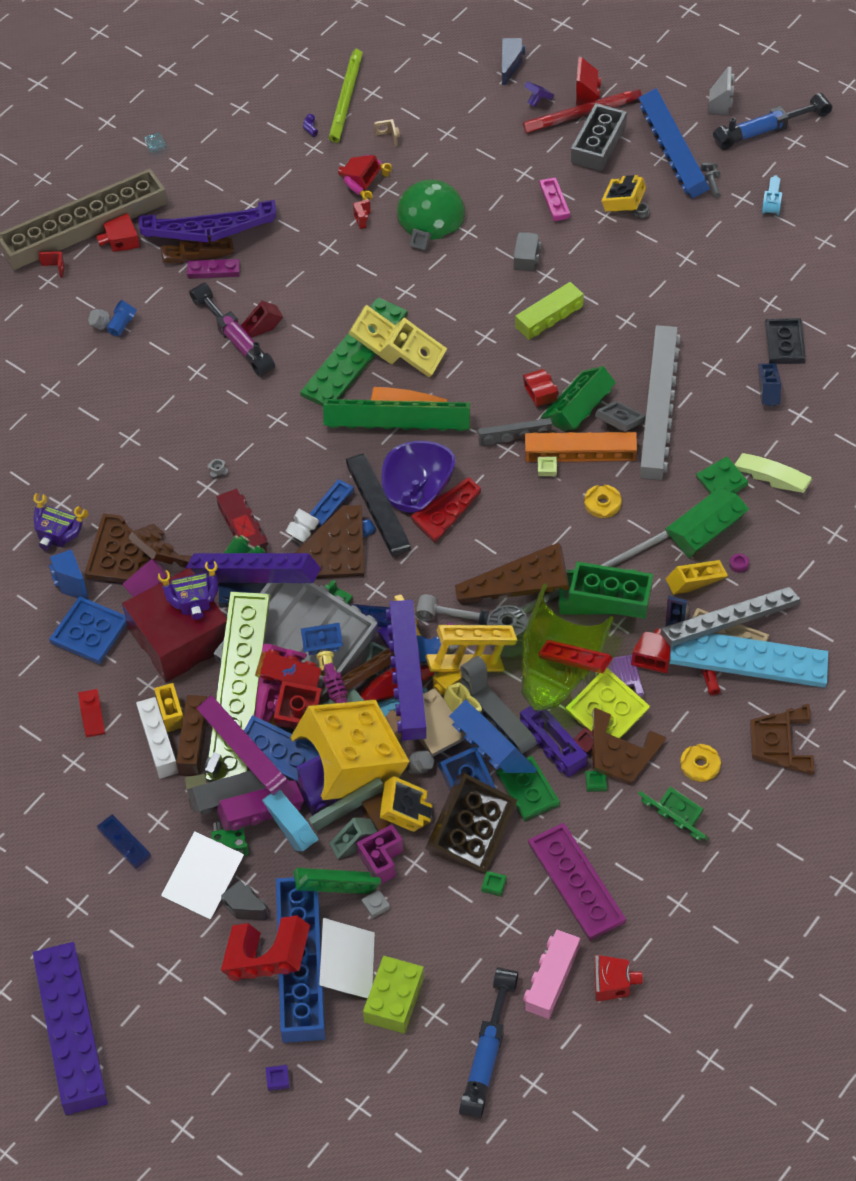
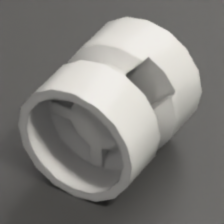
M299 508L294 515L295 521L290 522L285 531L305 543L311 536L310 530H314L320 520Z

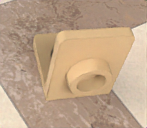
M393 119L375 122V135L392 133L395 147L398 146L399 129L398 127L395 128ZM381 125L388 126L387 129L383 131L378 129Z

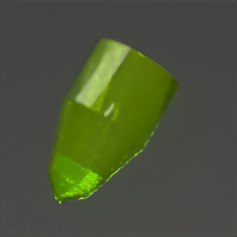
M545 583L540 589L521 639L522 695L535 711L558 707L590 672L589 670L540 659L538 653L545 642L552 640L601 652L614 617L610 616L602 624L594 626L577 625L563 620L545 604L543 598L547 588Z

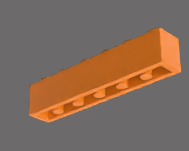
M636 432L525 433V462H538V457H556L557 462L636 461Z

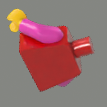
M375 155L352 157L346 166L339 167L338 174L343 177L345 185L357 195L360 194L362 196V201L368 198L372 200V193L370 191H363V189L369 187L381 169L382 175L388 177L392 166L389 163L382 164Z

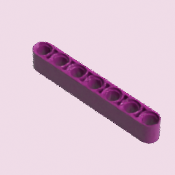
M212 695L197 707V710L273 795L289 782Z

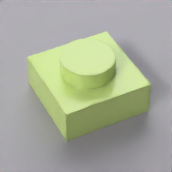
M538 457V476H557L556 457Z

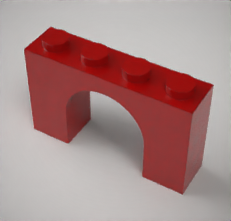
M298 915L281 918L274 944L268 952L256 958V950L261 932L249 923L232 925L221 971L233 981L299 971L310 925Z

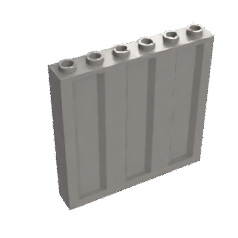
M267 583L260 592V594L270 595L264 644H272L307 654L305 660L301 661L302 663L310 661L316 663V667L320 668L319 660L316 658L317 654L308 655V652L303 651L301 628L340 622L343 646L339 647L340 651L333 652L334 657L332 659L333 666L336 668V672H340L341 677L349 671L379 631L375 618L370 615L365 616L359 608L354 605L349 606L343 598L338 595L333 596L322 585L319 587L314 583ZM224 640L213 653L215 660L220 664ZM322 649L320 652L328 651V649ZM320 675L317 688H321L320 705H322L328 699L329 693L323 676Z

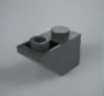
M241 880L221 894L223 905L236 919L266 920L268 918V906L261 898L258 900L253 889L248 884L245 886Z

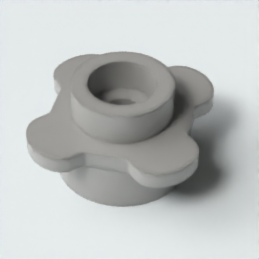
M214 459L208 464V469L211 471L210 476L213 478L228 473L224 460Z

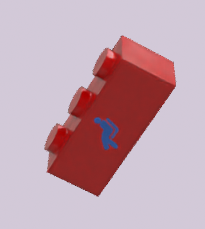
M268 649V652L261 653L255 676L282 684V681L317 687L322 668L316 667V663L310 661L302 663L298 661L297 657L290 655L283 657L279 655L280 652Z

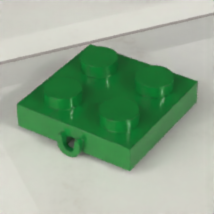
M727 456L696 473L697 480L709 494L719 487L737 494L739 490L748 486V480Z

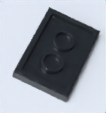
M801 318L765 319L769 363H805Z

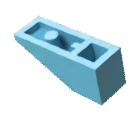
M281 790L275 795L271 793L262 800L295 851H304L319 840L308 822Z

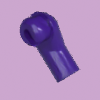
M307 114L303 122V128L311 136L315 137L318 134V130L314 127L315 116Z

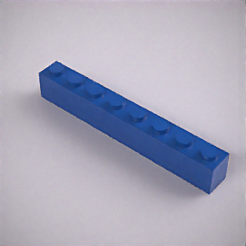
M655 88L639 97L642 103L639 106L643 114H648L645 118L649 125L653 124L651 129L655 137L659 135L660 138L657 140L661 148H666L663 152L667 160L671 158L672 161L669 163L673 171H678L675 175L679 182L683 181L684 184L681 186L685 194L689 193L693 199L710 190L705 177L658 89Z

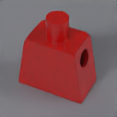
M128 213L104 223L105 234L96 236L99 246L109 243L113 252L140 247L138 235Z
M655 629L654 633L644 632L633 649L631 665L668 673L671 646L660 634L661 629Z

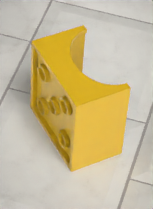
M376 700L308 706L290 737L293 742L309 739L318 750L324 769V788L321 794L323 800L344 798L376 778H380L383 784L393 776L400 778L410 762Z

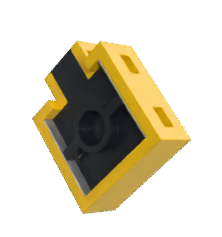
M630 175L622 176L621 180L611 179L601 200L605 212L637 209L646 190L643 177Z
M391 777L384 783L380 818L413 832L430 823L432 804L425 802L427 790L397 777Z

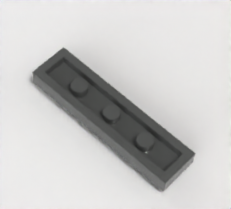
M551 418L478 429L479 445L525 440V433H552Z

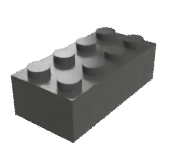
M595 103L571 147V163L603 171L626 128L627 112Z

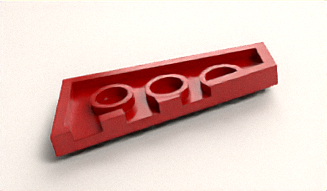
M468 477L432 501L425 508L411 515V520L436 543L481 493V488Z

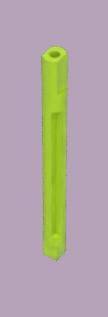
M357 48L352 52L328 137L334 143L340 141L363 52Z

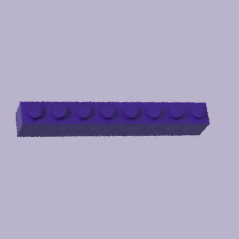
M194 553L186 569L190 567L195 575L206 572L209 575L205 564L208 562V569L212 570L215 567V561L218 565L215 571L218 583H314L321 569L309 553Z
M413 600L389 601L390 609H386L387 621H391V625H388V636H392V640H389L390 652H394V656H391V668H395L396 671L392 672L393 684H397V688H394V699L399 701V704H395L396 716H400V721H397L398 733H402V741L427 739Z

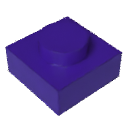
M287 1065L265 1067L268 1091L290 1088Z

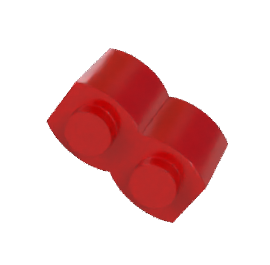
M544 369L523 375L524 387L536 407L557 401V395H559L558 387L556 384L553 385L551 375L546 373Z

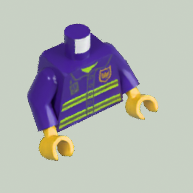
M36 493L34 495V501L37 503V507L34 510V530L37 532L39 540H41L39 543L41 549L47 551L51 545L63 547L67 542L79 536L83 525L82 519L87 518L89 514L87 510L84 509L80 515L82 510L80 506L75 508L74 514L47 505L43 507V504L47 502L46 495L43 494L40 502L38 500L39 494Z
M214 561L215 567L211 570L208 569V562H206L205 568L209 571V575L206 572L170 580L171 584L168 581L170 574L167 570H165L167 575L165 580L161 579L159 573L158 580L164 585L162 588L167 602L176 609H180L182 614H191L194 620L201 619L203 617L202 611L210 608V602L214 601L218 592L217 575H215V571L218 568L217 563Z

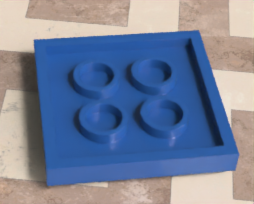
M79 596L49 638V641L55 646L100 664L126 627L125 615Z

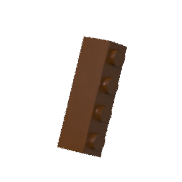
M187 695L176 762L178 773L181 776H196L200 772L207 720L197 710V707L207 699V696Z

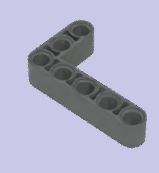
M475 656L460 667L461 684L468 689L470 696L480 703L482 707L481 714L521 754L536 746L537 741L534 735L488 687L487 666L482 658Z

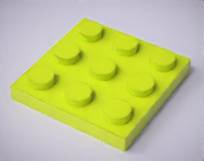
M606 668L604 673H599L565 710L591 732L593 709L597 708L611 714L606 733L621 738L649 710L650 706Z

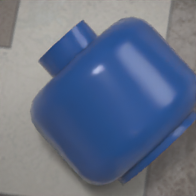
M362 519L363 537L375 533L376 527L370 519Z

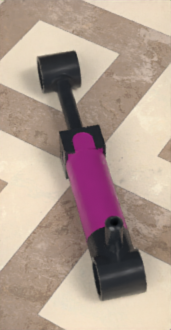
M204 282L189 290L190 297L196 306L202 303L206 304L217 317L218 331L224 338L227 337L249 361L256 375L260 377L275 368L274 360L270 354L264 353L260 348V343L255 342L238 323V318L233 312L230 311L224 315L211 301L213 293L207 283Z

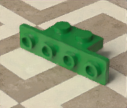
M671 786L659 803L642 791H639L638 795L642 797L640 801L649 807L652 805L658 807L657 812L665 818H668V816L674 818L675 821L673 823L683 830L685 827L692 831L690 835L700 841L703 838L708 841L710 837L693 827L705 809Z

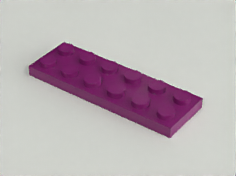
M565 823L557 825L528 840L530 848L589 941L626 923L625 916Z

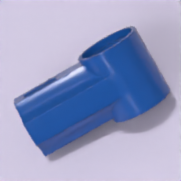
M120 300L106 328L108 332L113 336H121L137 309L124 300Z

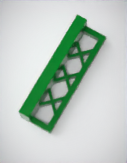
M296 868L293 871L296 890L371 894L381 884L380 877H371L370 872Z

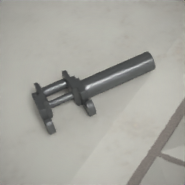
M701 163L699 168L701 171L705 170L708 172L704 176L706 181H709L714 197H720L721 194L715 181V177L721 174L716 169L718 164Z

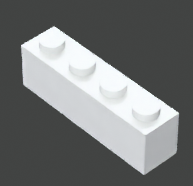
M153 697L136 702L159 779L178 774L176 760L156 698Z

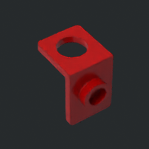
M62 251L39 252L41 265H58L59 275L63 277L64 259Z

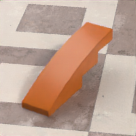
M373 387L371 400L447 402V399L434 395L388 387Z

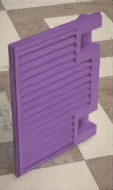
M632 655L613 657L607 668L628 687L634 686L635 693L641 698L644 692L637 667L631 665ZM564 665L572 701L599 673Z

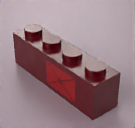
M237 488L216 496L218 508L233 537L235 535L238 537L243 535L250 540V545L254 547L258 545L267 553L266 546L269 545L265 535H261V527L258 521L253 520L254 515L251 508L246 506L245 496L243 494L240 495Z

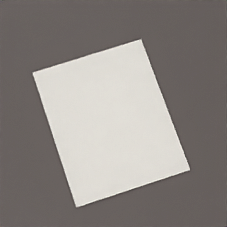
M194 832L161 896L211 919L221 900V894L228 887L244 854Z
M323 918L319 985L368 998L373 985L375 932Z

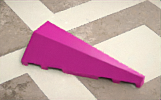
M263 644L262 653L268 652V649L280 652L279 655L283 657L287 655L297 657L299 662L305 660L307 656L305 653L272 644ZM259 677L255 717L269 723L271 716L276 710L281 684Z

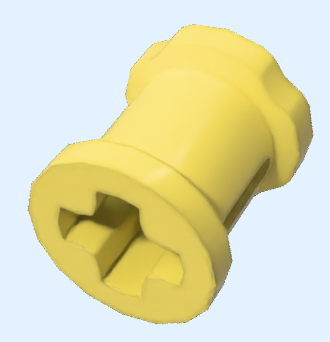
M331 651L319 652L316 655L317 660H319V666L322 668L321 676H326L323 669L324 665L328 663L333 664L332 658L334 653Z

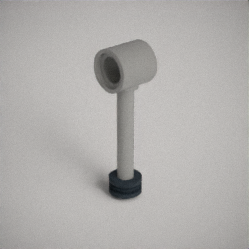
M424 594L419 597L415 615L422 621H432L437 613L478 620L479 625L481 623L482 625L483 623L487 625L489 610H486V612L484 610L483 612V609H481L480 613L442 607L437 606L438 600L432 595Z

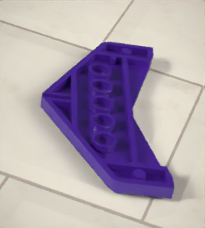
M275 200L259 202L258 207L243 211L185 218L156 219V215L139 216L140 234L145 237L156 236L208 242V235H211V241H215L263 223L273 222L277 218Z

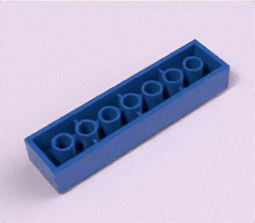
M294 877L276 878L277 932L280 920L283 917L298 915L310 925L299 971L279 974L282 1042L326 1040L323 986L319 985L322 947L319 892L296 890Z

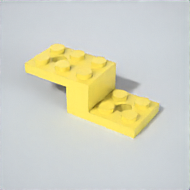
M368 305L362 309L348 333L391 365L401 357L427 377L432 376L447 350L446 347L406 318H403L394 325ZM368 326H372L375 329V333L370 332ZM420 349H424L427 352V356H423Z

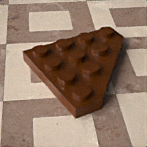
M362 505L342 506L294 552L309 553L321 567L316 578L364 576Z
M103 513L85 569V578L124 583L152 559L128 539L133 530L129 528L121 515Z

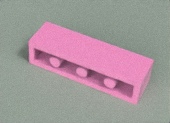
M556 930L554 936L549 937L546 946L548 948L547 953L542 954L539 961V966L541 967L538 972H534L531 979L533 984L531 990L527 989L523 998L525 1011L547 1019L551 1017L580 949L579 937L560 930Z

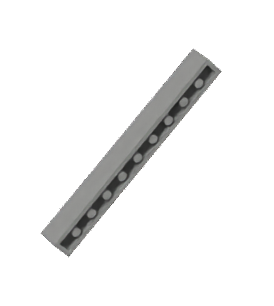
M656 325L640 468V478L662 480L663 473H667L668 462H664V458H668L669 447H666V443L670 444V433L667 432V429H671L672 418H669V415L673 414V404H670V401H674L675 390H671V388L675 387L676 376H673V373H677L678 362H674V359H678L679 348H676V345L680 344V334H677V327Z

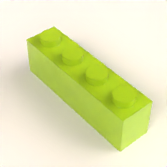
M569 282L515 316V328L530 340L534 336H538L545 329L552 327L561 319H565L572 312L579 310L583 306L584 294Z

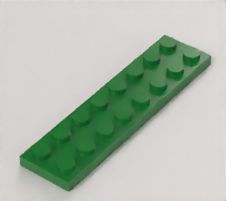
M378 297L370 306V308L394 325L408 316L407 310ZM368 326L369 331L375 333V329L372 326ZM347 334L300 391L301 397L320 406H323L325 399H341L376 353Z

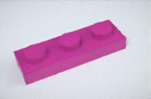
M556 177L540 180L539 186L553 221L570 218V211Z

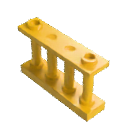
M438 625L437 633L441 646L437 654H427L426 660L430 672H460V667L475 656H479L485 662L487 672H503L504 666L500 654L504 645H515L517 638L512 625ZM449 645H459L456 654H446ZM468 645H477L474 654H464ZM486 645H496L492 654H483Z

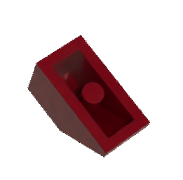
M261 300L241 324V327L252 338L273 330L283 319V316L277 305Z

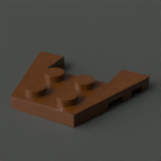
M155 524L132 531L128 539L153 560L171 565L173 562H176L180 567L186 568L192 557L190 555H179L174 551V547L171 544L161 540L165 533Z
M804 704L797 709H786V712L776 715L772 713L751 719L752 758L814 775L813 755H792L790 723H810V704Z
M594 708L592 711L593 770L630 785L664 743L666 737L649 731L643 748L606 733L611 714Z

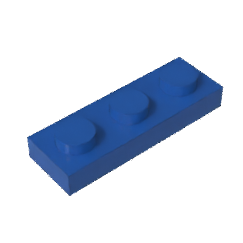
M339 479L310 512V515L320 520L317 527L320 528L341 508L354 492L353 486Z

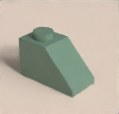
M353 817L329 844L337 859H343L356 853L357 842L376 833L377 830L371 819Z

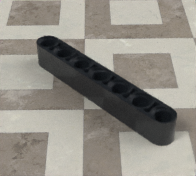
M362 453L347 458V468L391 556L395 557L411 551L409 541L365 454Z

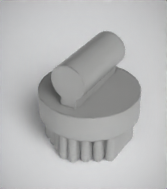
M102 309L92 310L88 318L90 326L99 330L107 328L110 322L108 312Z
M417 751L411 754L408 772L410 774H423L432 769L434 759L431 757L430 752Z

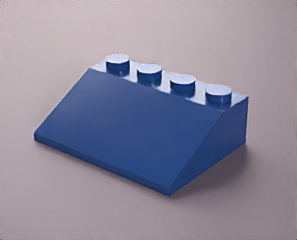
M466 699L449 716L454 721L452 726L459 733L464 731L466 733L464 738L471 745L476 743L479 746L477 750L484 757L488 755L491 758L489 762L497 770L501 767L506 773H535L537 771L516 747Z

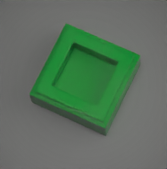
M585 771L587 792L607 791L606 775L597 771Z
M487 871L481 892L501 897L507 876Z

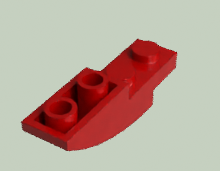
M427 664L420 666L422 681L429 679V676L435 675L434 672H430ZM390 668L381 673L361 690L359 695L364 701L381 698L386 700L394 697V688H397V684H393L392 672H396L395 668Z

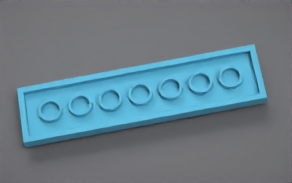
M711 633L671 646L669 664L825 688L827 685L828 651Z

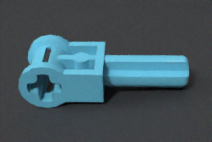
M777 175L770 178L769 191H765L762 214L774 213L779 216L782 192H779L780 178Z

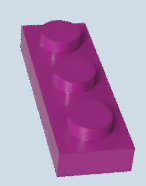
M239 259L187 261L188 279L240 277Z

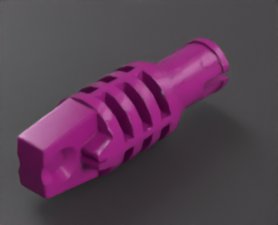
M332 663L325 664L323 669L326 676H323V680L331 701L346 703L348 694L340 672L335 671Z

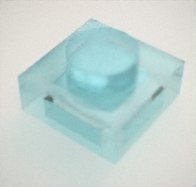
M160 132L144 137L151 153L166 148V142Z

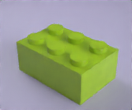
M383 956L363 1010L364 1023L405 1034L425 978L424 967Z

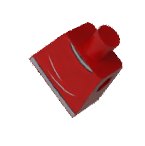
M595 955L596 1001L628 997L630 995V984L643 983L642 971H630L629 960Z

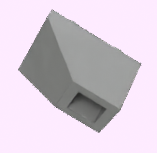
M727 67L710 89L708 114L728 115L729 108H732L733 98H730V96H733L734 86H731V84H734V74H731V67Z

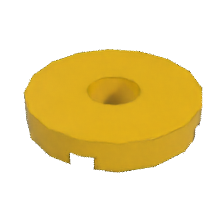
M596 485L585 494L584 505L591 515L597 518H608L618 513L622 500L620 492L616 488L609 485ZM600 499H606L607 502H606V503H600L598 500H600Z
M697 744L696 746L688 747L682 753L680 765L681 770L689 779L704 782L713 779L719 773L721 760L714 748L705 744ZM701 759L704 760L706 764L703 766H699L695 763V761Z

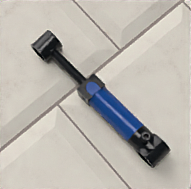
M818 93L811 98L809 106L788 113L779 106L770 109L769 114L737 125L736 119L730 118L729 127L720 126L715 129L713 138L721 149L726 150L736 142L772 130L776 132L787 129L788 119L812 111L816 112L820 117L826 116L832 111L833 106L823 93Z
M501 967L496 969L493 988L499 990L491 1021H482L479 1041L465 1093H463L459 1115L477 1119L482 1118L498 1049L501 1047L504 1035V1025L499 1024L507 992H515L519 975L518 971Z

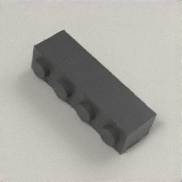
M250 770L187 789L193 813L200 811L201 815L213 812L212 808L218 806L221 800L266 787Z

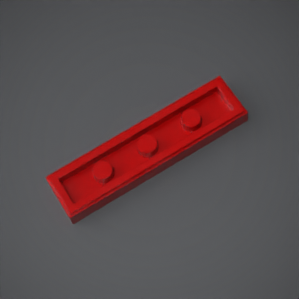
M547 640L538 653L540 659L601 674L604 673L612 661L610 654L552 640Z

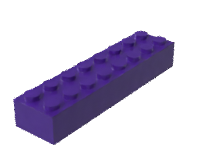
M70 942L34 951L33 958L61 1104L65 1115L107 1105L108 1099L75 943Z

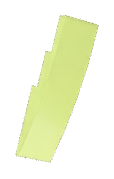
M742 453L735 463L740 472L751 473L753 479L768 481L771 487L804 493L812 481V477L796 469L759 456Z

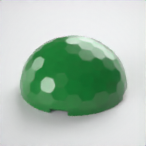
M427 179L411 185L404 191L397 205L398 222L405 229V232L411 236L413 229L431 233L430 240L444 238V235L451 232L454 233L462 225L465 217V206L461 195L454 187L440 180Z

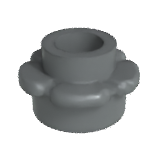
M640 202L638 208L633 211V214L639 218H645L650 213L648 205L644 202Z

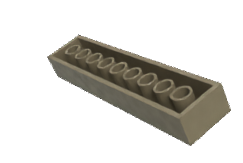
M147 169L0 232V251L14 271L39 260V252H57L104 232V223L128 213L130 219H134L168 204L166 190L153 171Z

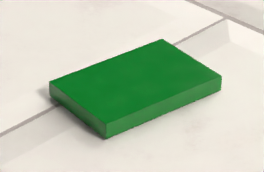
M529 756L526 759L537 769L535 773H506L503 769L496 771V775L507 794L517 799L515 807L524 822L560 806L559 799L533 756Z

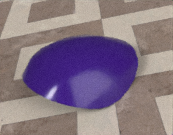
M430 441L406 442L392 449L383 462L381 474L383 491L388 501L395 508L404 512H417L425 508L443 491L451 480L455 467V455L446 446Z

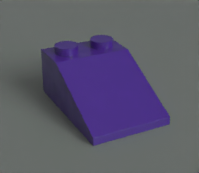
M320 755L297 766L300 793L312 816L342 799H322L324 769Z

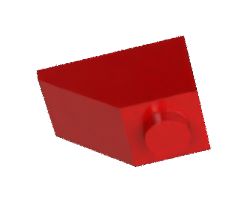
M98 689L78 692L86 738L106 734Z

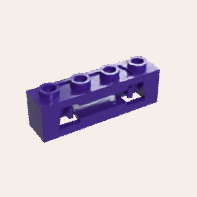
M539 700L520 712V721L534 735L537 745L541 746L548 759L554 761L560 773L570 777L587 766V754ZM554 740H555V741L560 745V747L563 749V750H562L563 754L559 751V746L554 742Z

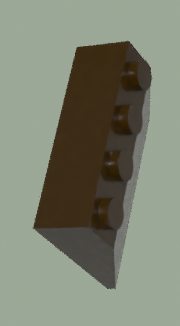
M466 773L458 775L425 849L444 859L486 874L517 803V799Z

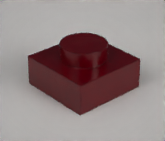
M585 727L574 740L588 755L592 751L593 734Z

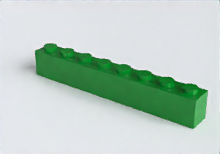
M325 399L323 403V426H328L329 428L346 426L350 429L359 426L366 429H373L375 427L393 429V427H401L403 430L419 428L420 430L437 428L440 431L448 429L465 431L470 429L471 402Z

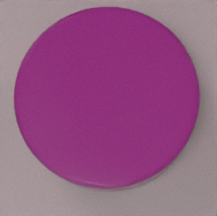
M734 554L730 558L729 566L736 573L745 572L749 566V559L744 554Z

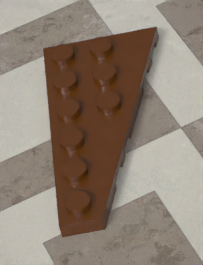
M559 542L455 585L456 597L460 604L477 602L483 598L490 597L493 600L505 595L515 597L536 594L542 590L553 592L554 589L558 588L563 590L570 589L562 546Z

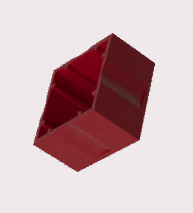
M189 567L183 570L182 572L170 577L168 581L169 584H171L170 580L188 577L195 574ZM161 582L123 602L122 606L128 630L139 646L149 655L152 664L166 683L187 672L196 664L214 657L213 653L225 638L227 618L214 601L210 602L208 610L202 611L203 617L201 619L194 620L191 614H182L180 609H176L167 602L162 588L164 585Z

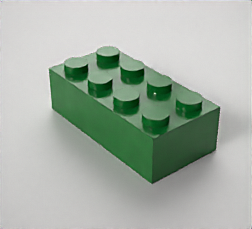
M576 561L569 591V606L646 619L654 574Z

